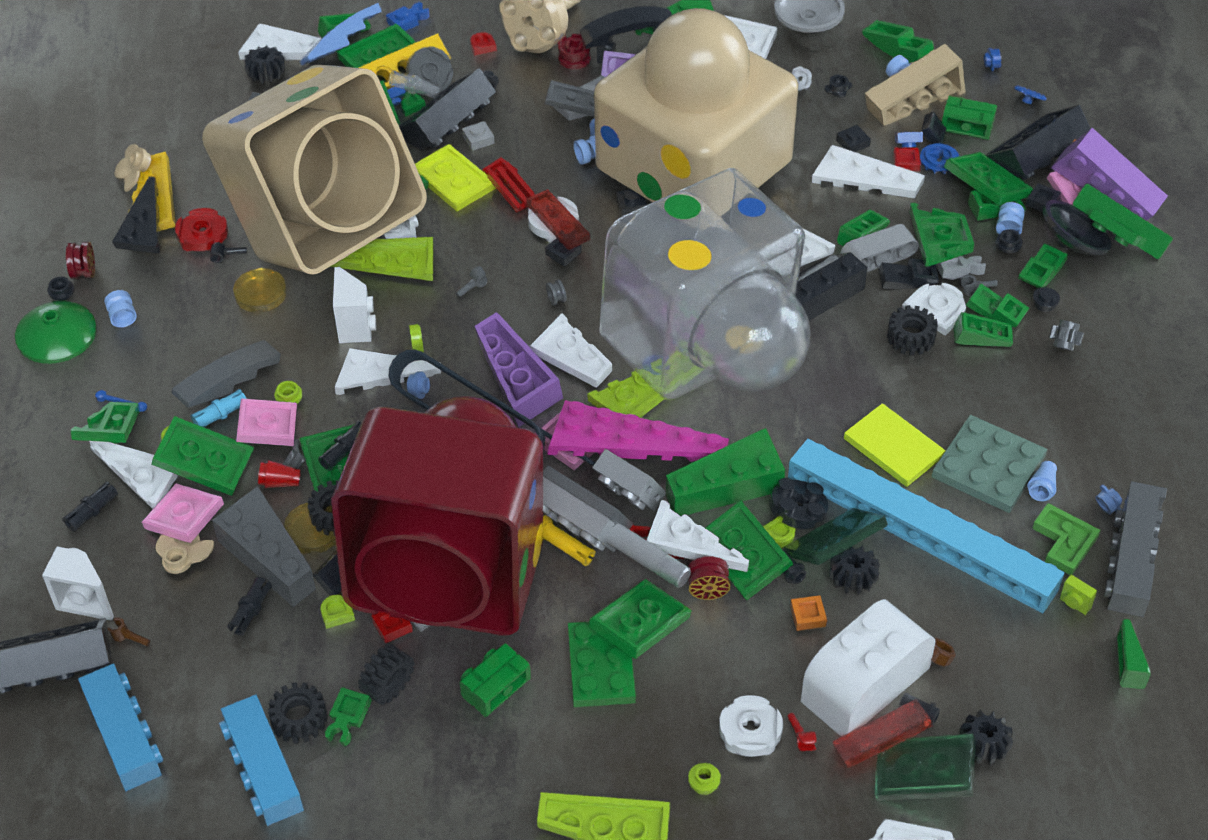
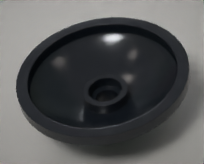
M1050 200L1043 207L1044 220L1051 234L1062 248L1092 256L1104 255L1111 249L1112 243L1108 234L1092 225L1094 220L1077 207L1059 200Z

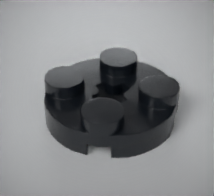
M782 478L772 491L769 506L774 515L777 512L783 517L782 522L797 529H810L816 523L824 521L828 511V500L823 494V487L818 483Z

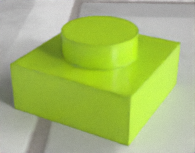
M1071 574L1064 583L1060 600L1064 601L1070 608L1086 615L1092 608L1097 590Z

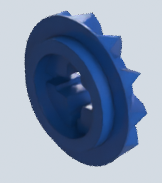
M930 144L921 150L920 164L925 167V171L933 170L934 174L941 172L945 175L949 171L944 168L946 160L959 157V153L953 147L946 144ZM942 156L943 160H941V162H938V158Z

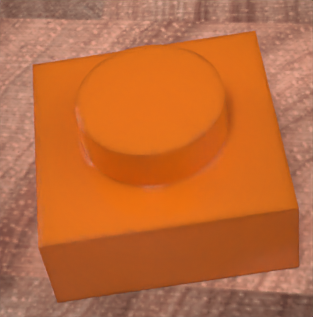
M820 595L791 599L790 608L797 631L826 627L827 618Z

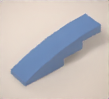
M376 3L357 12L330 30L300 60L301 65L333 54L350 45L347 38L358 34L366 28L363 21L373 18L382 12L379 4Z

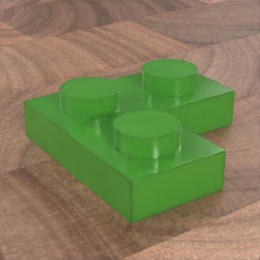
M1049 503L1033 525V530L1056 541L1047 554L1045 562L1056 566L1068 575H1073L1099 537L1101 531Z

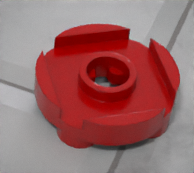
M197 208L189 211V216L184 219L182 216L178 219L175 225V232L183 250L188 252L211 250V246L214 243H222L226 239L228 226L226 218L218 215L217 210Z

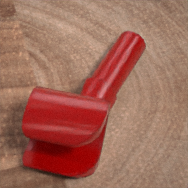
M788 714L787 718L797 735L799 751L816 750L815 743L817 739L815 731L804 732L795 714Z

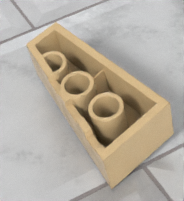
M946 44L932 50L923 58L911 63L905 69L865 93L867 109L885 126L910 116L912 110L920 109L922 111L929 108V103L937 100L940 103L948 100V96L951 94L961 95L966 93L962 60Z

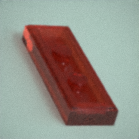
M548 189L526 199L527 207L568 250L590 240V233Z
M917 699L832 742L846 767L850 768L933 725L930 717Z

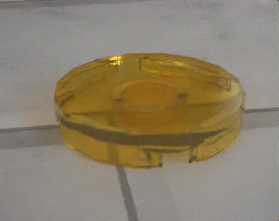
M259 268L250 270L242 274L235 281L233 287L235 301L241 308L249 312L261 309L262 312L270 311L278 307L285 299V280L280 273L272 269Z
M308 503L299 505L286 517L284 527L301 553L311 554V551L318 550L320 553L336 545V537L333 531H330L329 536L324 535L323 530L318 532L316 527H313ZM328 506L324 511L333 513L332 506Z

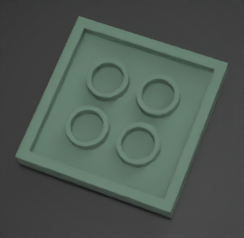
M970 415L933 469L932 478L1010 513L1027 487L1028 482L1044 460L1047 449Z

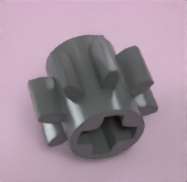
M1060 320L1059 326L1052 325L1049 338L1055 339L1054 347L1073 351L1075 345L1081 346L1084 332L1079 331L1080 324Z

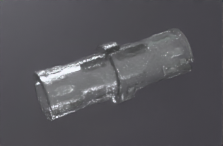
M395 70L390 74V86L408 90L413 95L419 93L433 99L438 95V83L420 79V76L415 74L410 76Z

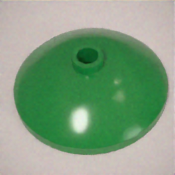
M70 301L47 302L35 307L20 320L15 330V342L22 355L34 362L53 364L68 361L83 353L92 344L97 331L96 321L93 314L81 304Z

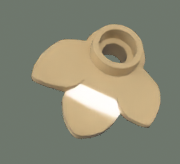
M136 144L130 145L125 150V158L119 161L115 169V177L124 179L125 192L130 191L139 179L140 171L145 172L151 162V155L144 148L138 147Z
M199 534L191 543L161 535L156 543V552L163 558L162 565L164 569L172 574L182 573L191 564L205 560L214 549V541H200Z

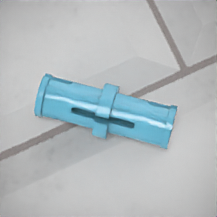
M238 389L225 398L211 401V405L191 414V420L194 424L201 427H206L219 419L224 420L228 418V414L240 408L241 399L247 398Z

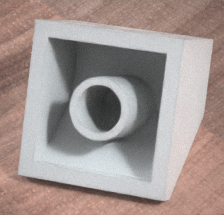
M335 267L333 310L339 343L371 342L372 331H376V315H371L370 313L374 312L373 296H368L367 286L342 268Z
M56 547L42 575L55 609L99 619L106 618V620L112 621L114 615L103 584L86 553L77 548Z

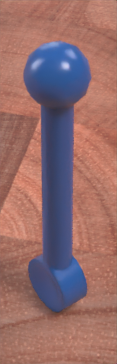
M104 390L97 391L95 394L99 402L108 400L111 402L136 403L107 395ZM145 402L138 403L139 412H145L147 404Z

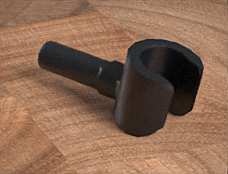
M216 242L211 246L210 260L214 263H221L224 260V255L247 254V247L226 248L224 244Z

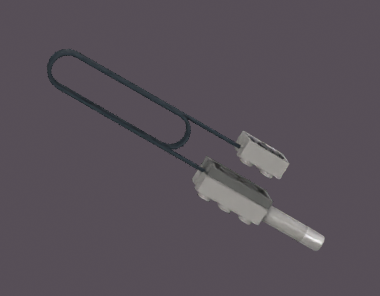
M415 349L405 350L392 360L388 374L391 385L406 398L425 410L431 406L402 389L400 383L404 368L409 363L417 360H423L432 364L535 429L537 436L542 442L543 451L545 448L544 436L549 439L553 436L538 427L532 420L421 351ZM607 449L603 451L597 462H594L585 455L578 456L593 466V469L600 475L598 480L605 484L606 488L618 496L623 495L629 499L631 504L642 511L645 506L655 511L667 493L651 476ZM547 465L543 471V514L549 516L553 521L561 523L578 537H583L588 543L602 552L605 547L613 553L616 549L677 588L682 587L687 582L691 574L689 567L631 531L630 528L633 523L617 508Z

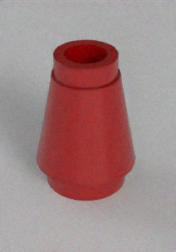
M268 460V463L261 462L258 485H264L265 488L299 487L301 470Z

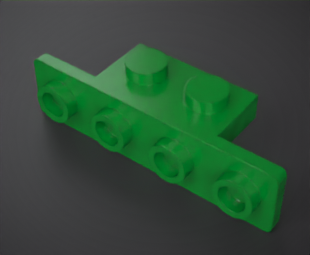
M1089 184L1084 185L1073 202V206L1094 220L1092 224L1094 227L1104 233L1110 230L1116 234L1114 239L1126 247L1129 243L1137 246L1156 259L1162 257L1173 241V237Z

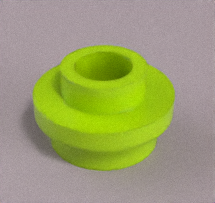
M284 381L277 386L274 396L276 401L299 403L303 394L301 388L295 382Z
M700 763L690 770L688 780L693 790L699 794L707 795L719 787L721 775L714 765ZM707 775L710 776V778L701 779L699 776Z

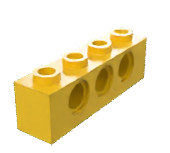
M437 33L359 68L369 69L376 75L383 76L386 79L387 90L399 84H402L405 88V84L409 83L406 74L399 72L397 66H401L406 70L407 61L413 52L423 47H436L445 52L450 59L451 57Z

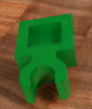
M341 687L329 714L335 723L329 725L325 731V737L329 742H332L335 734L342 732L343 734L340 738L342 746L346 747L350 743L351 726L361 727L372 702L370 696Z

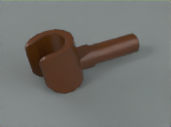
M119 617L113 619L118 627L117 629L107 628L116 642L128 639L146 647L151 642L150 639L129 630L124 620Z

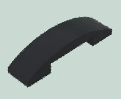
M638 6L621 9L593 20L581 28L579 34L585 48H593L609 44V36L652 27L654 32L663 21L672 16L670 9L657 6Z

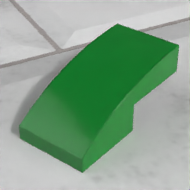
M1044 243L1035 258H1030L1019 274L1018 279L1037 288L1046 287L1065 264L1068 254Z
M982 283L966 304L967 307L980 315L1012 324V327H1017L1029 310V307L1009 293L1002 298Z

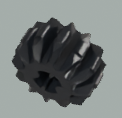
M266 45L261 48L257 46L256 50L251 49L249 54L245 55V71L248 77L252 78L253 82L260 80L262 84L265 81L272 83L273 79H280L281 74L285 73L284 56L276 47L269 48Z
M849 544L847 550L839 547L836 555H833L830 559L829 565L831 567L829 576L830 579L834 580L835 587H845L844 591L846 594L850 590H855L858 596L862 589L870 592L873 584H876L879 579L878 571L880 567L879 560L874 558L873 551L864 552L863 545L858 549H854Z
M981 709L977 712L976 716L969 714L965 719V723L959 729L960 748L966 749V758L975 756L977 764L981 763L983 759H986L990 765L995 763L996 759L1003 761L1006 758L1007 752L1012 749V727L1006 726L1005 717L995 718L994 710L989 716L985 715Z

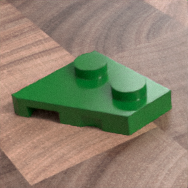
M108 403L99 412L93 413L87 418V425L82 428L74 426L71 429L72 440L101 441L114 444L126 443L139 414L138 403Z

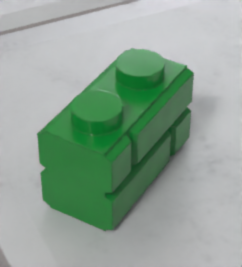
M948 96L942 123L947 128L946 132L989 140L994 125L997 105L968 100L962 97Z
M506 643L497 650L493 648L486 653L481 664L475 669L471 667L463 673L459 681L461 695L469 704L475 706V709L484 717H487L531 679L530 665L527 660L521 655H517L516 651Z

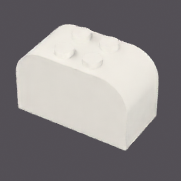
M885 599L880 600L830 640L816 654L804 675L801 702L847 741L930 668L935 639Z

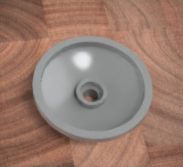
M775 0L774 11L778 20L794 31L820 33L835 27L841 22L844 17L845 5L843 0Z

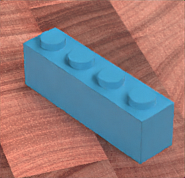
M113 663L78 678L125 792L162 776L158 763L163 762L157 745H149L147 739L151 738L152 734L146 720L140 722L137 715L142 712L136 697L129 698L126 691L131 690L125 673L118 674Z
M257 695L221 708L224 721L219 722V726L224 739L228 740L231 738L234 746L229 747L235 765L241 763L244 771L239 774L245 790H253L255 797L250 798L256 816L263 815L267 826L304 811L300 794Z

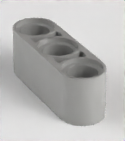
M898 224L846 243L840 253L851 252L868 267L867 272L878 269L882 262L895 263L912 256L918 250L919 243L905 225Z

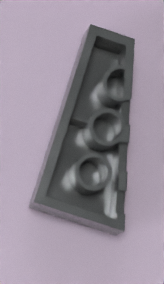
M1131 481L1122 510H1116L1113 527H1118V533L1113 532L1110 550H1115V556L1110 555L1107 573L1112 574L1111 580L1107 579L1104 590V597L1109 598L1107 610L1140 617L1145 615L1151 596L1155 570L1154 561L1159 544V538L1157 537L1164 512L1160 510L1166 498L1167 488Z
M258 486L212 520L218 542L258 577L265 578V583L269 581L272 584V589L291 606H296L316 590L311 567Z

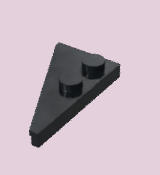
M148 177L112 242L116 249L160 253L161 247L158 243V235H160L158 223L160 220L156 197L158 196V188L155 177Z

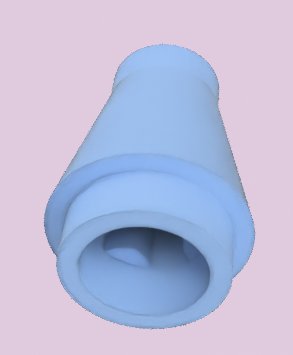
M1042 462L1039 469L1028 482L1029 494L1037 501H1048L1056 494L1057 466L1053 462Z

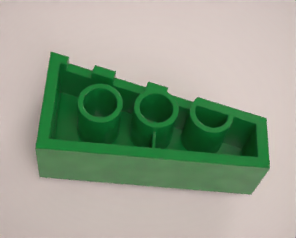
M764 428L666 475V498L671 510L682 517L684 514L690 515L734 504L740 500L746 501L771 495L779 480L785 478V468L767 429Z

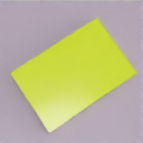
M450 144L415 163L418 173L428 180L429 189L457 212L496 189L487 178V174Z
M883 403L844 433V439L906 487L939 462L946 451Z

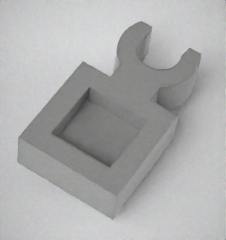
M959 256L938 263L936 267L943 279L955 280L969 273L974 275L985 274L986 264L981 263V256H972L968 259Z

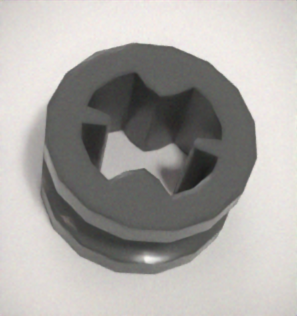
M560 279L555 280L554 284L551 282L546 283V292L553 306L557 305L558 301L562 303L567 301L566 291Z

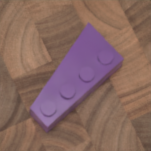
M1093 128L1089 129L1065 148L1051 167L1081 188L1085 184L1093 186L1146 221L1154 216L1168 196Z
M497 312L475 325L479 345L509 407L531 420L563 399L558 377ZM513 416L518 428L525 424Z

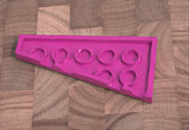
M565 400L549 444L547 455H558V451H573V456H584V452H597L601 456L603 451L607 449L620 458L646 459L647 455H661V460L672 461L673 456L686 457L690 462H695L728 446L729 439L718 434L694 431L689 427H677L666 424L663 421L647 420L633 414L626 415L613 412L607 408H596L584 405L578 401L571 402Z

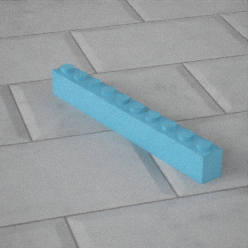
M807 439L789 461V479L820 484L824 489L823 494L828 500L1042 614L1060 590L1065 572L1059 570L1056 566L1032 556L1026 550L1009 544L999 536H994L984 531L974 523L961 519L949 510L938 507L927 501L924 497L913 494L902 488L899 484L890 482L877 475L874 471L866 469L852 462L849 458L827 449L822 444Z

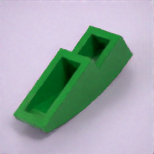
M876 20L862 30V35L872 44L893 58L898 55L903 56L908 60V64L918 61L934 50L933 40L914 36L912 27Z

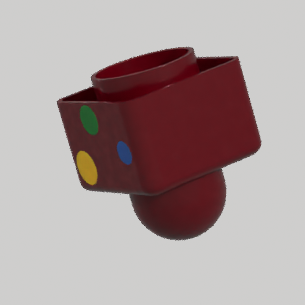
M459 396L448 398L434 404L424 413L389 407H376L369 410L363 418L331 500L344 601L353 609L372 614L385 612L389 613L390 617H400L423 625L448 626L504 636L514 634L518 631L543 546V445L540 438L530 430L517 428L512 419L500 407L477 397Z

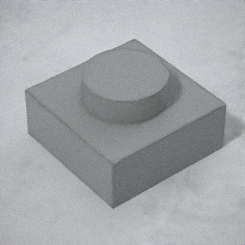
M485 121L462 128V135L472 151L495 144L494 135Z

